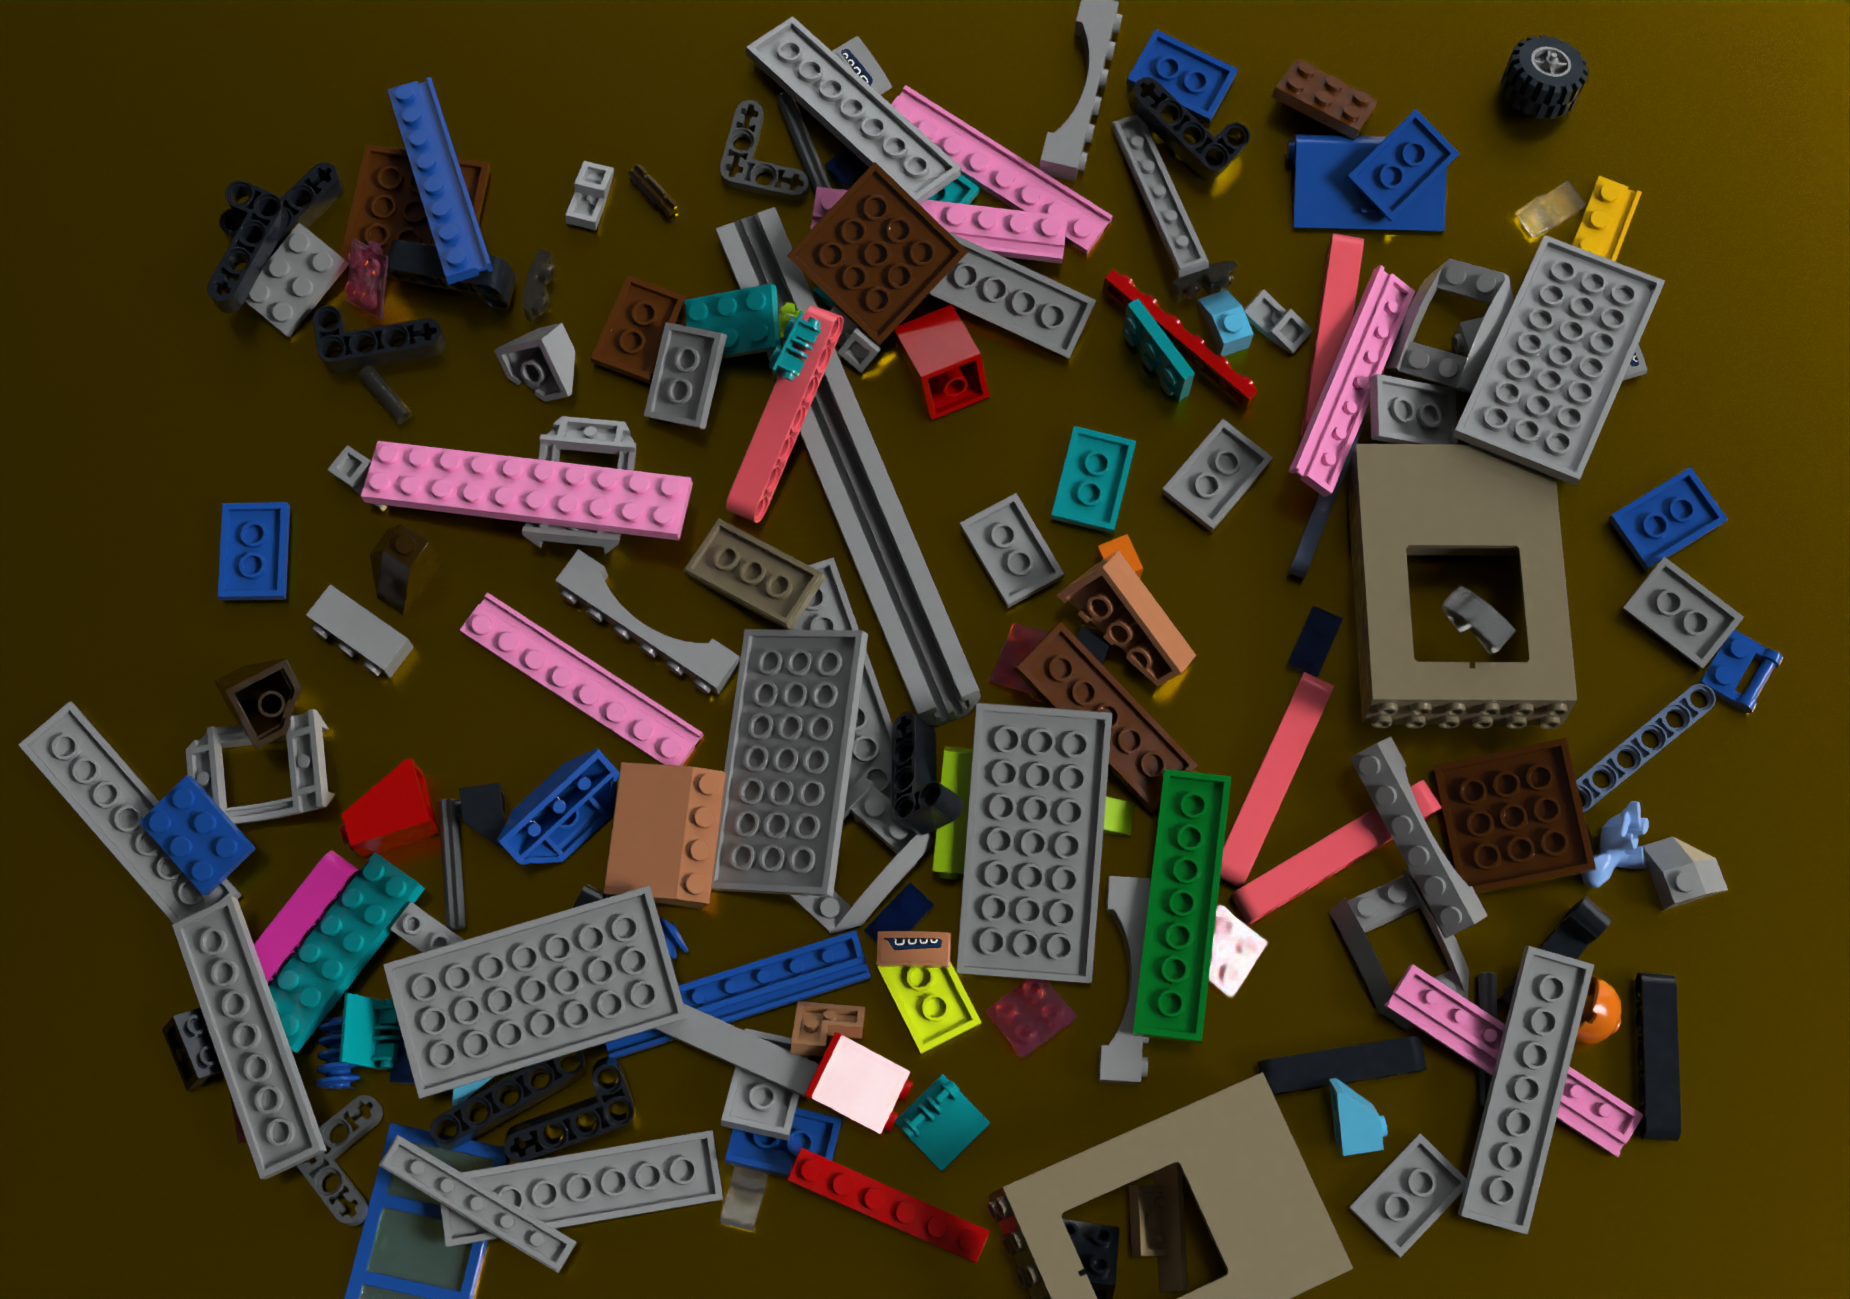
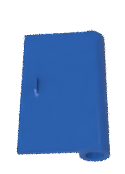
M1295 134L1293 141L1288 140L1287 159L1292 160L1293 166H1295L1293 228L1444 232L1447 167L1401 213L1389 222L1346 178L1386 137L1357 136L1353 140L1342 135Z

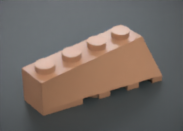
M1119 550L1094 565L1056 595L1064 603L1069 601L1080 611L1077 615L1086 623L1091 621L1105 634L1103 638L1108 643L1119 646L1127 653L1126 659L1157 687L1181 674L1196 657L1194 651Z

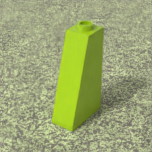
M948 746L944 748L941 784L963 800V810L959 817L953 822L936 829L933 871L939 872V877L946 879H959V874H964L973 749Z

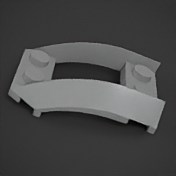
M1448 259L1425 278L1417 291L1398 332L1386 369L1472 394L1514 302L1509 276L1502 272L1454 259ZM1437 290L1490 305L1477 331L1468 357L1413 342L1423 316Z
M562 416L553 423V429L549 433L540 435L539 460L559 462L561 449L618 454L617 469L634 471L637 447L626 422ZM526 522L522 528V535L539 548L542 547L543 541L600 546L604 548V553L607 554L619 544L621 533Z
M311 709L307 710V713L292 715L287 734L272 741L287 740L292 797L260 804L227 808L222 748L253 745L240 725L211 726L207 728V733L199 741L194 740L186 748L188 776H192L234 824L282 818L327 807L335 793L328 792L322 732L329 730L317 710Z
M862 776L847 790L843 820L851 812L897 854L896 857L877 876L853 906L846 902L836 891H834L833 897L786 894L830 935L844 932V930L862 927L885 897L917 864V861L935 845L929 833L922 836L917 835L897 822L892 816V801L874 786L873 781Z
M1405 870L1403 876L1347 901L1344 897L1329 911L1331 919L1335 921L1342 938L1368 987L1377 1013L1379 1015L1383 1014L1395 1021L1394 1024L1406 1031L1415 1026L1384 1006L1391 998L1393 991L1380 961L1365 934L1366 932L1420 908L1450 968V971L1434 978L1467 1000L1469 988V968L1454 935L1448 938L1445 937L1410 870Z

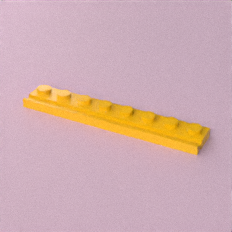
M1599 176L1593 187L1572 245L1616 262L1642 192L1629 190L1628 186Z

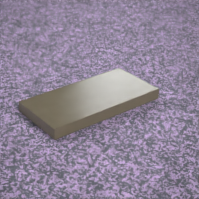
M720 518L715 522L683 570L692 579L787 630H792L826 579L822 572Z

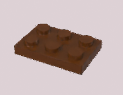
M1299 59L1295 60L1277 84L1271 96L1353 140L1356 139L1379 102L1367 92L1357 90L1343 83L1340 78L1330 76L1316 69L1311 63L1303 62Z
M627 275L590 357L591 362L651 384L665 322L678 323L685 307L686 296Z

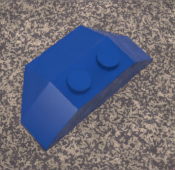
M598 748L563 763L513 809L497 841L520 865L563 862L612 816L619 771Z

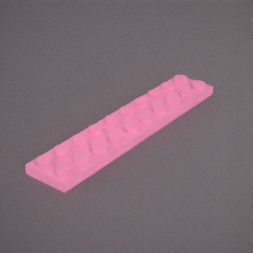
M377 441L361 497L364 503L679 540L693 483L691 477Z

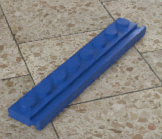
M427 77V81L419 84L418 81H414L387 90L449 285L478 276L479 272L487 269L491 272L493 268L432 79Z
M854 930L679 985L684 1004L726 1023H731L870 979L871 976L857 931ZM651 1029L605 1043L608 1056L617 1059L676 1039Z

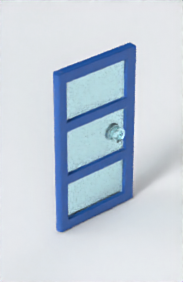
M390 1123L381 1156L382 1160L396 1136L399 1135L461 1173L504 1166L508 1164L509 1160L505 1154L504 1145L500 1147L470 1140L456 1149L444 1150L433 1140L430 1131ZM439 1133V1138L442 1140H448L453 1137ZM379 1166L368 1206V1214L362 1229L344 1299H474L489 1240L446 1247L440 1202Z

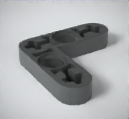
M754 100L742 101L735 110L720 164L722 182L728 187L788 201L803 200L809 192V180L803 171L754 160L764 123V113L762 106ZM749 111H753L755 117L751 118L749 129L745 128V115H748ZM745 137L751 144L745 150H738L733 146L734 141ZM734 158L739 160L740 173H736L735 177H730L729 171L733 170ZM762 172H768L773 176V180L768 185H761L756 181L757 175ZM778 176H782L783 182H781V188H777L779 185ZM794 180H798L800 186H797L795 191L790 190L789 184H793Z
M368 1095L358 1096L319 1127L324 1143L331 1148L330 1152L326 1151L315 1156L317 1161L314 1164L307 1161L296 1165L334 1217L348 1226H357L366 1219L368 1205L335 1159L381 1121L383 1108L376 1099ZM363 1105L372 1107L370 1109L372 1116L369 1119L363 1116L357 1119L362 1114L360 1108ZM348 1116L356 1120L354 1123L359 1126L358 1129L355 1130L354 1126L346 1120ZM338 1125H343L347 1129L346 1138L341 1143H332L330 1139L331 1130ZM329 1174H337L339 1177V1185L333 1192H325L322 1187L324 1178ZM344 1196L352 1204L358 1203L354 1208L356 1215L353 1217L348 1214L343 1215L346 1213L347 1208L338 1198Z

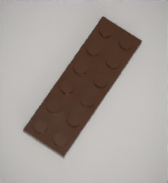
M1062 622L1056 624L1013 669L1050 708L1112 712L1108 769L1150 812L1156 811L1160 806L1164 769L1192 772L1198 764Z

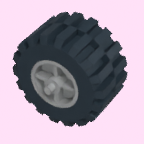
M1539 35L1538 38L1530 36L1527 40H1521L1515 46L1501 78L1502 92L1506 93L1505 98L1507 101L1513 102L1512 106L1517 110H1523L1526 115L1530 116L1532 114L1540 119H1543V117L1555 119L1557 115L1562 117L1567 114V111L1573 109L1588 75L1587 62L1584 57L1580 56L1581 52L1577 48L1573 49L1571 44L1566 41L1562 42L1556 37L1548 38L1546 35Z

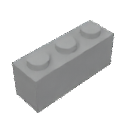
M331 584L306 614L313 624L310 627L312 631L325 640L331 636L339 642L336 647L350 658L355 654L365 660L362 665L376 676H379L382 672L391 678L414 648L408 638Z

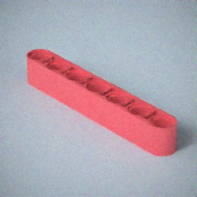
M1332 233L1330 239L1301 438L1304 436L1353 319L1364 238Z
M813 305L806 310L803 320L808 321L809 317L820 321L821 325L819 328L821 332L814 345L796 337L812 346V351L795 344L792 345L793 348L805 353L809 357L805 360L790 352L788 353L805 361L800 375L795 377L792 382L781 376L783 371H780L727 498L726 510L756 523L761 521L767 511L843 329V316Z
M1306 672L1303 673L1224 844L1220 879L1239 888L1244 886L1333 691L1334 685Z
M1424 780L1411 786L1424 820L1442 809ZM1374 808L1231 894L1230 897L1249 925L1391 841L1393 838L1377 808Z

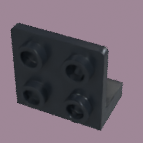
M201 1007L173 1016L164 1026L162 1032L186 1091L199 1088L209 1076L223 1071Z
M1063 1219L1084 1269L1078 1271L1079 1275L1087 1274L1097 1299H1113L1116 1285L1119 1227Z

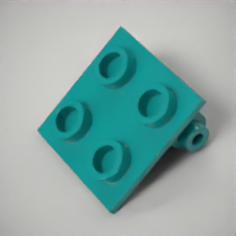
M800 311L797 318L791 316L783 333V339L786 342L783 347L777 345L769 361V368L772 369V379H775L779 369L783 371L781 376L793 382L795 377H799L805 361L788 353L790 352L807 360L809 356L793 348L792 345L795 344L812 351V346L796 337L814 345L821 332L819 328L821 325L820 321L809 317L808 321L803 320V311Z
M345 993L339 1062L383 1071L394 1069V1063L398 1062L399 1044L390 1042H399L400 1037L391 1036V1032H399L401 1030L399 1026L392 1025L399 1024L392 999L382 1001Z
M944 1074L916 1099L895 1122L941 1172L990 1124L982 1113L959 1091L958 1086L952 1080H948Z

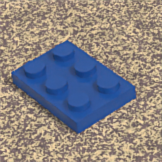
M1155 29L1129 74L1126 84L1134 87L1136 82L1143 77L1154 78L1196 119L1209 125L1233 83L1238 69Z
M1415 109L1346 178L1391 222L1460 153Z
M1691 467L1613 513L1608 518L1645 572L1657 565L1663 557L1668 558L1728 520Z
M288 502L222 503L218 598L221 601L286 599L290 505Z
M188 775L139 821L202 895L208 896L256 849L192 776Z
M796 1108L789 1141L733 1129L725 1156V1164L787 1178L800 1147L832 1161L842 1118Z

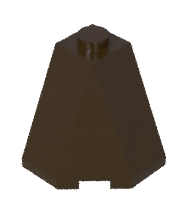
M403 524L388 528L370 553L377 598L403 616L407 614L442 565L430 541Z
M286 658L246 665L214 681L229 711L255 749H259L287 734L291 723L290 719L302 687Z

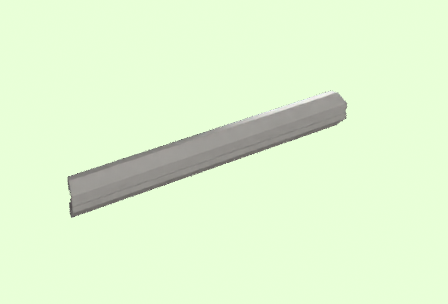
M775 207L715 229L739 289L770 283L775 285L779 313H781L780 307L784 306L786 302L795 304V312L799 309L806 312L811 305L817 307L802 270L787 257L793 248ZM781 339V347L784 346L785 339ZM834 349L799 433L916 714L926 723L940 727L952 720H958L967 716L981 699L980 690L840 359ZM774 350L766 351L769 361ZM779 369V371H778V373H777V375H776V378H778V376H779V374H780V371H781L780 369Z

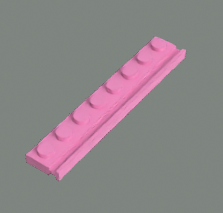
M907 85L904 86L901 94L892 102L891 105L962 168L961 174L987 193L1014 210L1068 216L1065 242L1085 255L1090 252L1103 234L1104 229L1111 223L1113 217L1111 214Z
M816 188L811 229L848 190ZM926 200L920 204L948 232L1002 257L1061 264L1063 262L1068 216Z
M1382 265L1373 269L1289 469L1290 473H1296L1301 476V481L1323 497L1333 493L1370 403L1369 377L1375 374H1382L1415 293V290L1394 274H1387L1384 271L1385 267Z
M488 592L481 604L477 605L460 629L461 634L661 765L683 766L695 749V745L704 736L703 732Z
M1410 964L1392 992L1391 998L1384 1006L1492 1076L1505 1024L1417 966ZM1569 1066L1556 1119L1614 1157H1619L1624 1144H1627L1643 1114Z

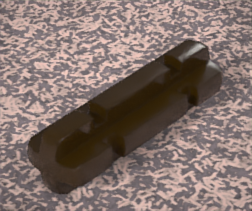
M636 165L629 171V179L636 186L640 187L639 190L655 207L658 206L659 211L664 217H671L678 210L677 203L671 196L666 195L667 192L652 176L647 174V170L642 165Z

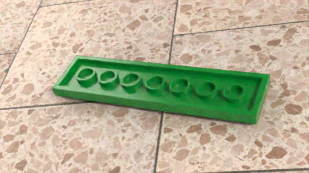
M1164 769L1133 1027L1134 1036L1202 1044L1231 776Z

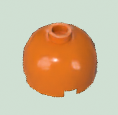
M1594 975L1591 977L1576 1037V1042L1582 1044H1595L1605 1040L1611 1034H1614L1621 1024V1000L1610 984Z

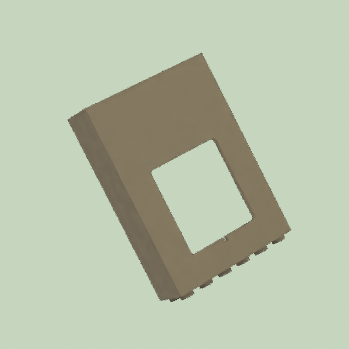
M1356 444L1346 475L1362 724H1372L1375 728H1387L1391 725H1405L1408 728L1439 725V727L1445 729L1455 728L1459 725H1473L1477 729H1485L1493 725H1506L1510 729H1519L1526 725H1540V728L1554 729L1563 725L1577 702L1556 478L1472 444ZM1407 555L1519 556L1528 662H1474V668H1470V662L1416 661L1413 650Z
M1263 1072L987 1195L990 1200L987 1203L990 1216L995 1223H1000L1004 1233L1002 1236L1004 1248L1009 1256H1014L1019 1269H1016L1017 1278L1024 1289L1028 1288L1032 1299H1097L1087 1274L1080 1276L1078 1273L1084 1267L1063 1222V1212L1172 1163L1179 1165L1226 1269L1225 1276L1176 1299H1290L1354 1269Z

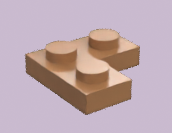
M798 1001L790 1054L823 1057L826 1052L828 1036H834L835 1032L847 1038L862 1039L865 1007Z

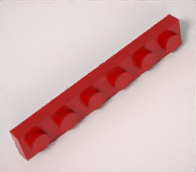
M1112 269L1105 276L1102 290L1126 310L1129 303L1139 298L1182 357L1242 408L1248 409L1254 402L1258 392L1255 384L1249 377L1235 372L1224 356L1220 354L1215 355L1207 348L1206 342L1197 334L1191 335L1185 330L1182 322L1175 315L1166 314L1160 309L1158 302L1151 295L1141 293L1135 287L1132 279L1126 274L1122 273L1120 275Z
M802 1147L799 1148L786 1178L789 1182L972 1263L977 1264L990 1232Z

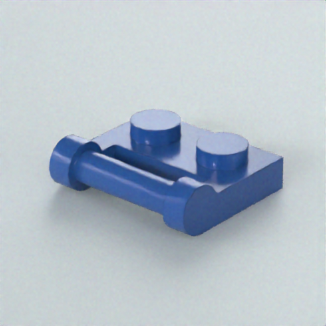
M1734 629L1713 656L1698 684L1709 686L1716 696L1746 713H1753L1757 706L1756 699L1774 667L1777 668L1781 664L1783 656L1779 652L1762 646ZM1755 657L1762 661L1745 693L1740 694L1735 689Z

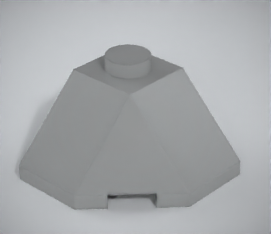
M563 323L535 329L494 350L507 378L517 385L523 383L535 390L534 395L544 402L569 397L572 394L576 351Z
M1675 837L1643 845L1644 858L1647 861L1648 870L1664 910L1728 890L1717 859Z

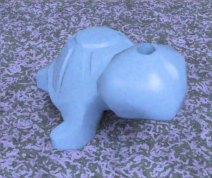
M1631 801L1621 813L1609 819L1603 826L1600 837V853L1593 855L1596 871L1581 873L1583 883L1589 888H1599L1608 881L1616 866L1628 869H1647L1643 846H1638V836L1646 834L1649 828L1648 818H1641L1640 802Z

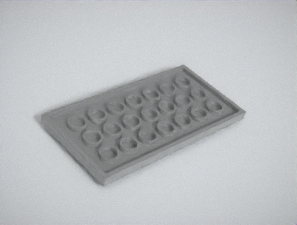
M1544 235L1456 426L1453 437L1577 486L1665 280Z
M745 629L724 769L726 775L711 890L833 897L868 634L863 630Z
M976 703L956 973L1092 983L1112 712Z
M650 886L383 964L420 1099L688 1018Z

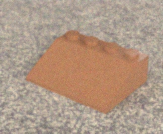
M621 762L603 895L615 896L650 886L655 903L703 909L710 903L726 772L692 766Z

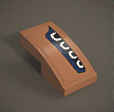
M878 931L877 966L950 967L951 933Z

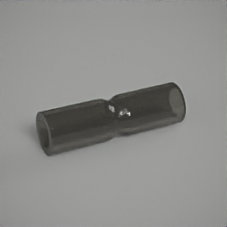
M372 365L364 367L358 373L357 378L374 398L379 400L380 405L397 424H402L410 418L412 411L390 389L388 383Z

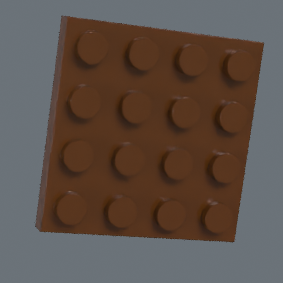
M366 144L340 256L349 262V265L382 270L392 240L436 245L407 151ZM457 158L479 224L491 167L489 162Z
M874 162L791 250L787 257L873 340L881 345L961 261L968 251L887 172Z
M1567 738L1433 766L1455 870L1469 887H1473L1476 894L1596 871Z

